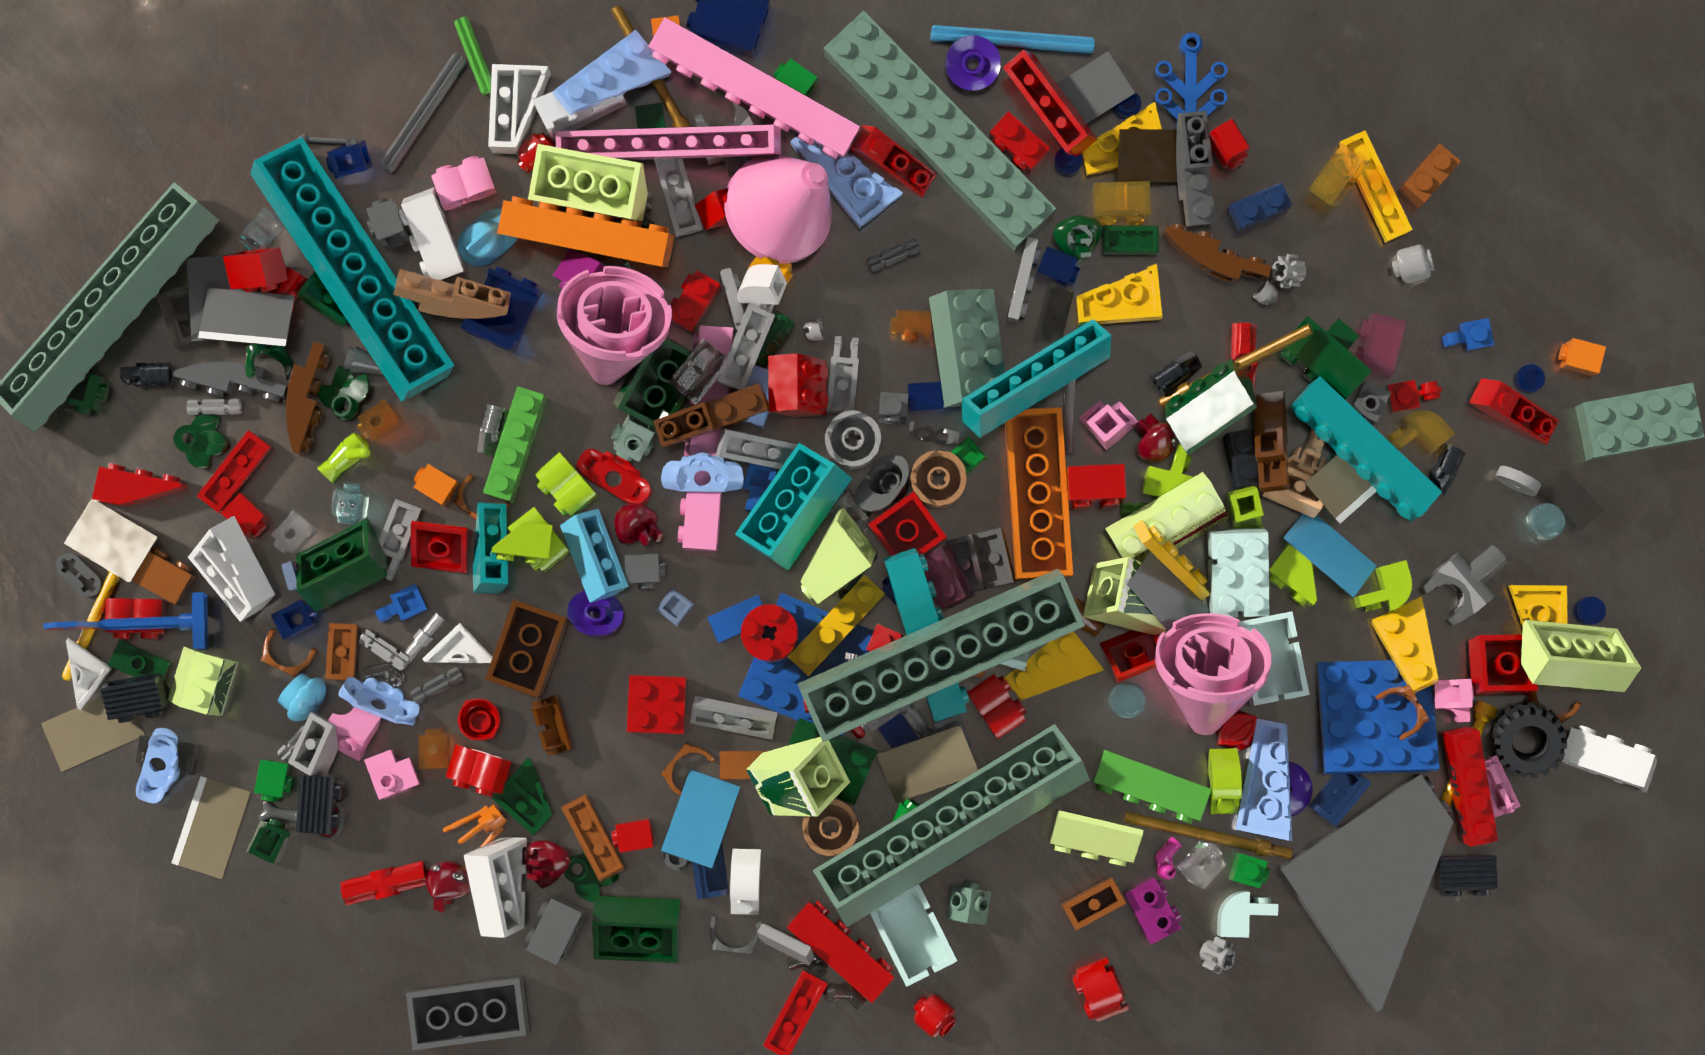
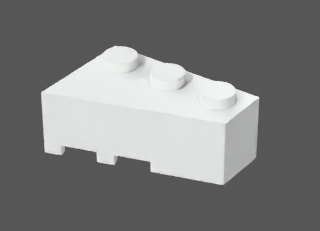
M492 64L488 143L492 153L517 154L520 145L527 138L537 112L532 100L543 96L549 82L551 72L548 66Z
M553 92L532 100L553 141L556 140V131H575L627 105L624 96L620 95L570 115L555 98Z
M433 187L404 198L401 203L402 209L398 210L403 225L410 226L413 235L409 236L414 252L420 251L423 261L419 262L423 275L436 280H442L463 272L464 266L453 236L445 221L443 210L441 211L437 201V193Z
M235 516L210 528L188 556L190 561L240 622L262 610L275 595Z
M1580 726L1579 730L1571 728L1567 739V749H1564L1565 756L1561 760L1562 763L1595 775L1598 774L1613 779L1614 782L1620 784L1625 783L1637 787L1639 791L1647 793L1657 764L1656 756L1651 754L1652 749L1639 744H1635L1634 748L1623 745V739L1612 735H1607L1606 739L1596 736L1595 730L1585 726Z
M502 837L464 855L481 936L505 938L524 928L525 892H521L522 874H526V865H522L523 847H527V838Z

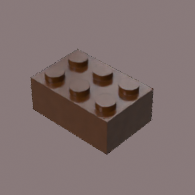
M513 599L485 680L542 699L569 619Z

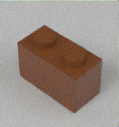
M1439 143L1401 186L1398 192L1419 209L1461 161Z
M153 547L151 551L149 550L131 581L175 605L182 606L198 577L191 573L192 567L179 560L176 564L166 560L168 554Z
M1109 877L1061 903V906L1072 927L1077 931L1125 905L1126 902L1113 878Z

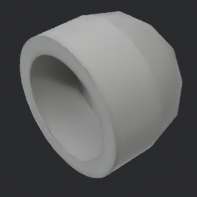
M1266 281L1256 291L1253 298L1263 305H1270L1276 301L1278 292L1274 285Z
M820 318L812 319L805 323L803 330H809L810 332L804 334L807 340L820 341L825 339L824 328Z

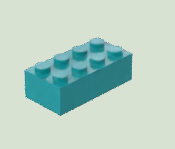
M798 443L735 535L751 548L788 571L852 478L833 462Z

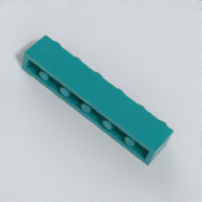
M1092 319L962 399V421L981 438L1109 359L1111 353V334Z
M1320 376L1310 383L1289 406L1299 420L1306 422L1315 431L1319 439L1326 441L1336 451L1338 457L1347 461L1362 479L1367 480L1382 498L1387 499L1397 508V512L1410 522L1422 516L1442 493L1436 485Z
M913 548L882 558L906 635L943 620L944 617L940 607L935 608L932 598L937 597L932 581L927 582L924 571L928 570L924 554L918 555L916 549ZM958 683L926 696L931 716L935 722L967 712L965 703L969 702L965 687H959Z

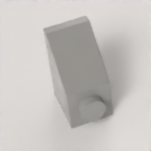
M310 712L288 763L309 776L328 774L338 751L336 725L316 713Z

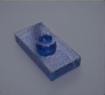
M901 712L878 728L892 749L919 740V737Z

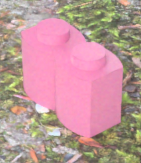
M478 156L468 157L462 161V165L453 168L452 165L442 166L432 175L444 211L497 193L484 158H478Z

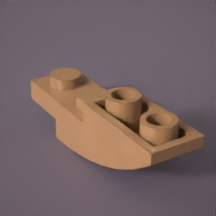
M402 269L399 270L394 290L395 296L419 302L418 311L464 319L491 318L507 315L511 295L510 292L460 277H457L453 285Z

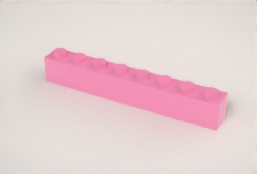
M665 17L648 46L650 51L653 52L652 57L665 65L668 61L678 66L676 71L688 78H691L692 74L702 79L701 85L714 92L716 88L726 93L725 98L737 105L741 102L749 105L751 113L762 119L765 115L774 119L773 125L781 127V130L788 132L789 129H792L799 133L797 137L799 140L810 146L814 142L824 147L822 152L833 159H837L838 156L843 159L845 158L860 131V126Z
M776 125L556 131V147L621 160L781 156V127Z
M700 325L699 333L694 332L693 349H698V355L706 360L695 379V388H690L689 404L694 406L730 394L729 387L716 381L734 340L733 328ZM722 430L691 439V443L685 444L684 456H692L700 452L717 456L716 452ZM698 471L694 479L699 485H706L710 482L711 477L706 471ZM687 491L686 498H681L680 515H685L684 526H679L678 543H683L682 548L684 550L717 552L722 492Z

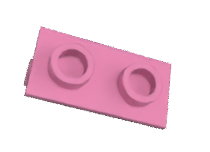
M1492 756L1485 760L1493 813L1496 818L1515 811L1516 808L1520 807V803L1498 756Z

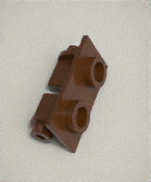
M557 695L533 701L531 711L533 712L536 726H545V730L539 732L543 752L546 751L547 755L551 756L572 749Z

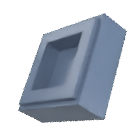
M290 561L282 564L281 567L288 590L297 592L296 562Z
M672 587L655 610L678 627L695 605Z

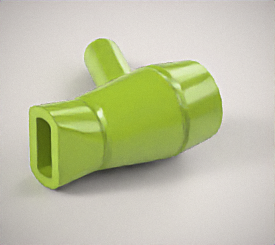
M352 433L339 444L328 460L317 468L330 482L334 483L341 473L360 459L370 456L369 445L364 437L357 433Z

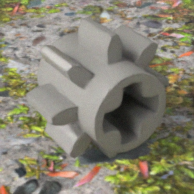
M1297 254L1278 256V261L1272 266L1273 281H1280V288L1291 289L1292 286H1301L1300 282L1306 276V267L1304 265L1305 261H1297Z
M1215 936L1214 941H1206L1200 950V958L1204 960L1202 966L1217 974H1220L1222 969H1230L1235 961V952L1231 950L1233 944Z

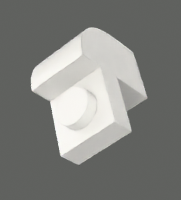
M766 264L751 266L747 270L737 293L738 302L749 303L771 313L774 305H779L787 285L779 266Z
M733 849L730 880L731 914L759 915L760 849Z

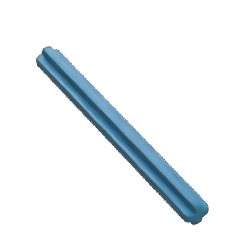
M933 25L931 28V40L937 42L954 43L962 37L978 35L990 40L995 46L1078 53H1093L1095 48V39L1093 37Z

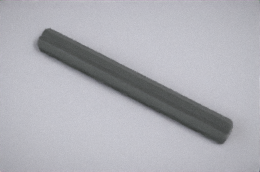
M456 53L452 54L381 160L380 165L388 172H394L465 66L466 60Z

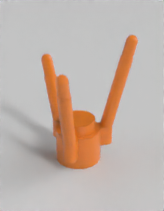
M494 804L489 808L485 805L479 811L444 827L443 832L447 833L479 818L477 820L479 824L461 837L458 843L463 844L482 829L487 833L492 830L493 832L481 845L482 847L493 842L505 830L502 825L507 820Z

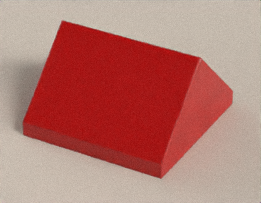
M411 521V567L467 573L473 533L471 529Z
M1131 630L1099 643L1115 684L1156 668L1155 654L1159 639L1158 634L1151 635Z

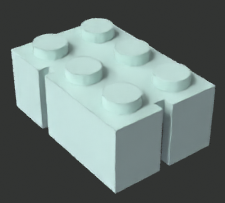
M1264 527L1207 529L1208 555L1211 558L1208 559L1209 613L1238 617V611H1240L1244 617L1269 616L1268 531Z
M1293 612L1240 621L1239 626L1246 628L1250 632L1255 628L1267 641L1271 651V667L1268 679L1248 700L1249 706L1279 701V699L1286 700L1310 695L1299 642L1289 644L1288 641L1290 638L1297 637Z
M919 884L870 913L906 987L929 976L926 968L932 966L935 973L957 962L933 911L926 912L930 905Z

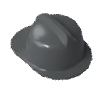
M888 454L882 456L873 464L855 492L856 503L861 509L870 512L879 511L889 506L892 502L904 497L909 488V465L906 459L898 454Z

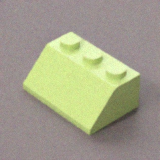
M1056 810L1049 843L1055 844L1054 850L1070 854L1072 848L1082 851V857L1098 860L1099 855L1110 857L1109 863L1125 867L1127 861L1134 863L1144 830Z

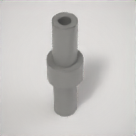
M438 612L434 614L424 628H420L413 636L415 640L404 652L410 657V663L423 646L427 647L433 640L432 635L445 620Z

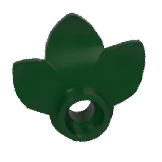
M338 366L332 384L321 385L318 394L321 403L328 408H332L334 415L338 419H353L358 413L359 404L368 395L370 386L368 376L362 374L355 378L354 374L350 373V370L344 369V366ZM349 402V408L345 411L344 406Z
M212 414L200 415L190 425H183L175 431L173 436L174 445L179 451L186 454V458L192 466L199 469H208L210 456L222 454L230 448L226 438L216 431L220 423V417ZM184 434H191L193 442L189 444L183 442L182 436Z
M584 851L581 855L570 857V863L564 872L566 879L574 883L576 894L589 902H595V896H600L599 887L610 885L619 879V875L616 874L600 883ZM577 863L583 868L582 873L579 875L574 874L572 871L573 865Z

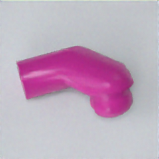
M1171 837L1155 855L1156 872L1161 878L1170 880L1176 875L1172 856L1182 847L1174 837Z

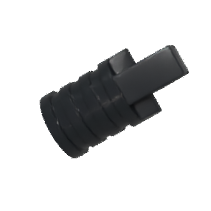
M1191 351L1172 360L1169 364L1163 366L1162 369L1151 374L1150 378L1158 392L1165 396L1177 386L1185 383L1202 368L1198 356Z
M171 362L136 363V366L121 367L120 379L123 383L135 384V387L140 388L172 387L173 367Z
M1445 443L1441 446L1429 476V480L1442 491L1439 496L1443 497L1456 478V474L1466 455V452Z

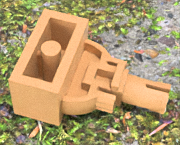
M1311 429L1312 431L1302 453L1300 454L1302 448L1296 447L1293 455L1287 458L1289 489L1265 492L1262 496L1314 518L1321 511L1323 503L1305 482L1324 467L1327 459L1322 457L1318 466H1316L1325 441L1317 439L1315 431Z

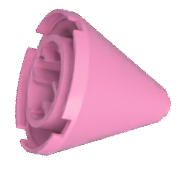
M783 155L759 156L745 163L731 178L727 186V202L724 204L727 222L736 239L750 253L761 259L767 257L777 260V263L786 264L807 258L823 244L831 227L832 207L828 176L821 165Z
M604 266L603 272L589 274V271L586 270L571 278L563 287L557 306V320L562 333L593 380L602 385L615 383L655 351L666 339L672 318L671 305L667 304L664 299V291L656 282L640 272L616 266Z
M1204 613L1183 617L1173 622L1172 629L1166 634L1164 632L1161 633L1156 645L1155 662L1157 670L1190 727L1200 735L1215 733L1265 684L1270 673L1271 651L1267 641L1255 628L1250 632L1246 628L1239 626V619L1227 615Z

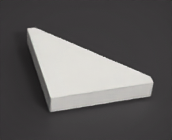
M459 623L423 660L424 662L491 663L493 656Z
M68 638L66 644L76 705L81 710L111 671L112 667Z

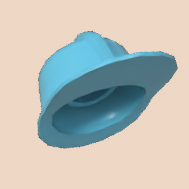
M491 209L483 213L460 234L458 252L469 265L476 267L487 266L510 249L517 241V237L497 233L502 209Z

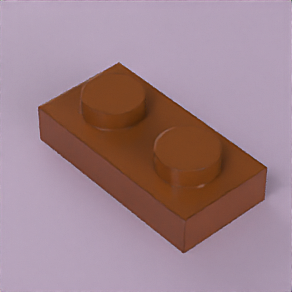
M329 623L325 679L346 680L348 677H356L359 625Z

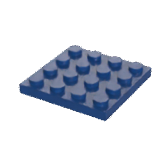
M783 593L780 594L776 605L786 609L796 621L798 641L794 650L829 613ZM857 624L809 677L788 656L777 662H765L754 657L738 696L798 721L799 718L814 723L810 713L805 712L803 696L799 690L798 683L848 662L845 659L846 652L860 656L868 653L869 651L866 648L874 631ZM767 626L763 639L770 638L771 641L776 638L774 633L777 631V628L771 629Z
M1393 660L1317 663L1324 774L1438 772L1440 767L1432 685L1414 693L1418 703L1425 710L1429 721L1417 733L1401 741L1399 737L1403 733L1412 730L1416 725L1417 713L1414 705L1407 698L1396 694L1388 695L1379 701L1375 698V696L1389 688L1407 685Z

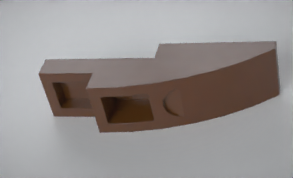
M1172 224V227L1166 226L1163 237L1170 246L1184 259L1207 274L1233 284L1239 281L1240 274L1266 281L1269 277L1272 266L1265 264L1266 261L1258 257L1241 258L1238 257V252L1227 249L1219 252L1221 240L1215 239V235L1200 231L1199 234L1188 232L1187 227L1179 224Z
M313 342L305 368L294 364L287 391L286 423L292 451L303 457L305 451L309 452L312 447L314 436L311 434L314 425H318L322 418L323 410L320 409L322 404L312 400L313 395L316 396L320 390L322 381L319 377L322 369L327 368L331 354L328 353L329 348L317 342Z
M757 383L715 400L699 403L653 422L661 446L664 448L747 421L748 418L771 409L762 384Z
M1277 391L1256 394L1257 408L1255 409L1254 433L1259 489L1261 493L1288 490V431L1285 392Z

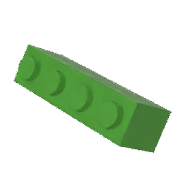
M517 386L483 490L485 495L514 504L547 402V397L544 394Z
M1107 750L1102 751L1092 779L1093 783L1098 784L1096 789L1110 795H1112L1113 790L1124 794L1123 799L1137 805H1139L1140 800L1150 803L1149 809L1165 814L1166 810L1177 813L1176 819L1192 824L1193 819L1201 821L1212 790Z

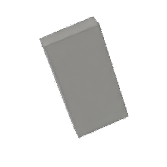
M761 924L757 931L761 942L809 966L811 965L814 954L810 946L766 924Z

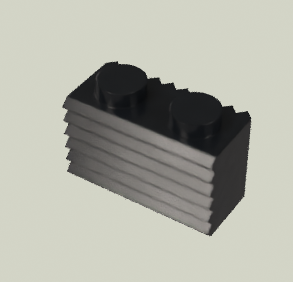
M1252 428L1229 432L1223 436L1234 491L1250 486H1259L1258 462L1255 458V435Z
M160 672L109 681L100 689L107 719H117L118 723L132 721L137 715L145 714V718L160 716L162 711L169 705Z
M300 775L296 823L297 833L334 834V829L339 828L340 812L335 811L336 800H341L342 784L338 783V777Z
M1496 855L1440 856L1436 866V889L1444 891L1445 896H1462V891L1473 890V896L1490 895V890H1498Z

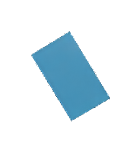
M1302 513L1284 536L1288 543L1353 598L1377 567L1376 564L1318 515L1312 518Z
M690 769L661 851L712 868L740 787Z

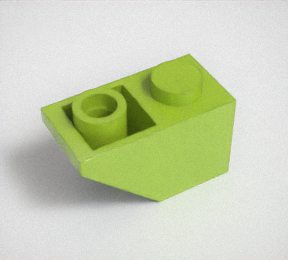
M523 522L492 547L491 554H497L498 560L514 561V556L525 557V563L542 564V559H549L553 525Z
M1288 544L1269 566V582L1279 589L1285 587L1292 593L1290 597L1303 607L1305 604L1312 606L1317 601L1312 562Z

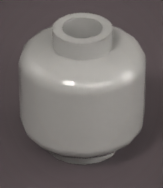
M1421 244L1398 250L1396 254L1397 260L1392 261L1395 277L1401 276L1406 284L1426 280L1431 276V271L1435 270L1430 249L1425 250Z

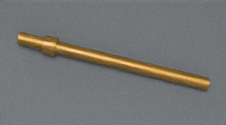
M621 5L612 8L611 12L627 37L635 31ZM659 78L652 81L651 83L673 120L672 126L674 128L692 127L687 117H683L663 80Z
M1308 323L1235 360V362L1241 369H1244L1314 334ZM1187 381L1177 386V390L1159 398L1162 407L1165 408V405L1173 396L1181 395L1187 391L1193 382Z
M1126 812L1125 823L1256 852V855L1268 857L1272 855L1291 860L1293 853L1292 848L1271 844L1270 840L1261 838L1259 841L1132 812Z

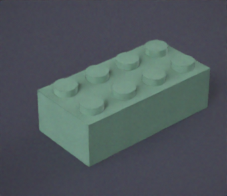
M994 289L948 290L929 297L944 407L962 406V399L1005 373Z
M1693 383L1584 402L1575 407L1586 461L1693 442L1705 437Z

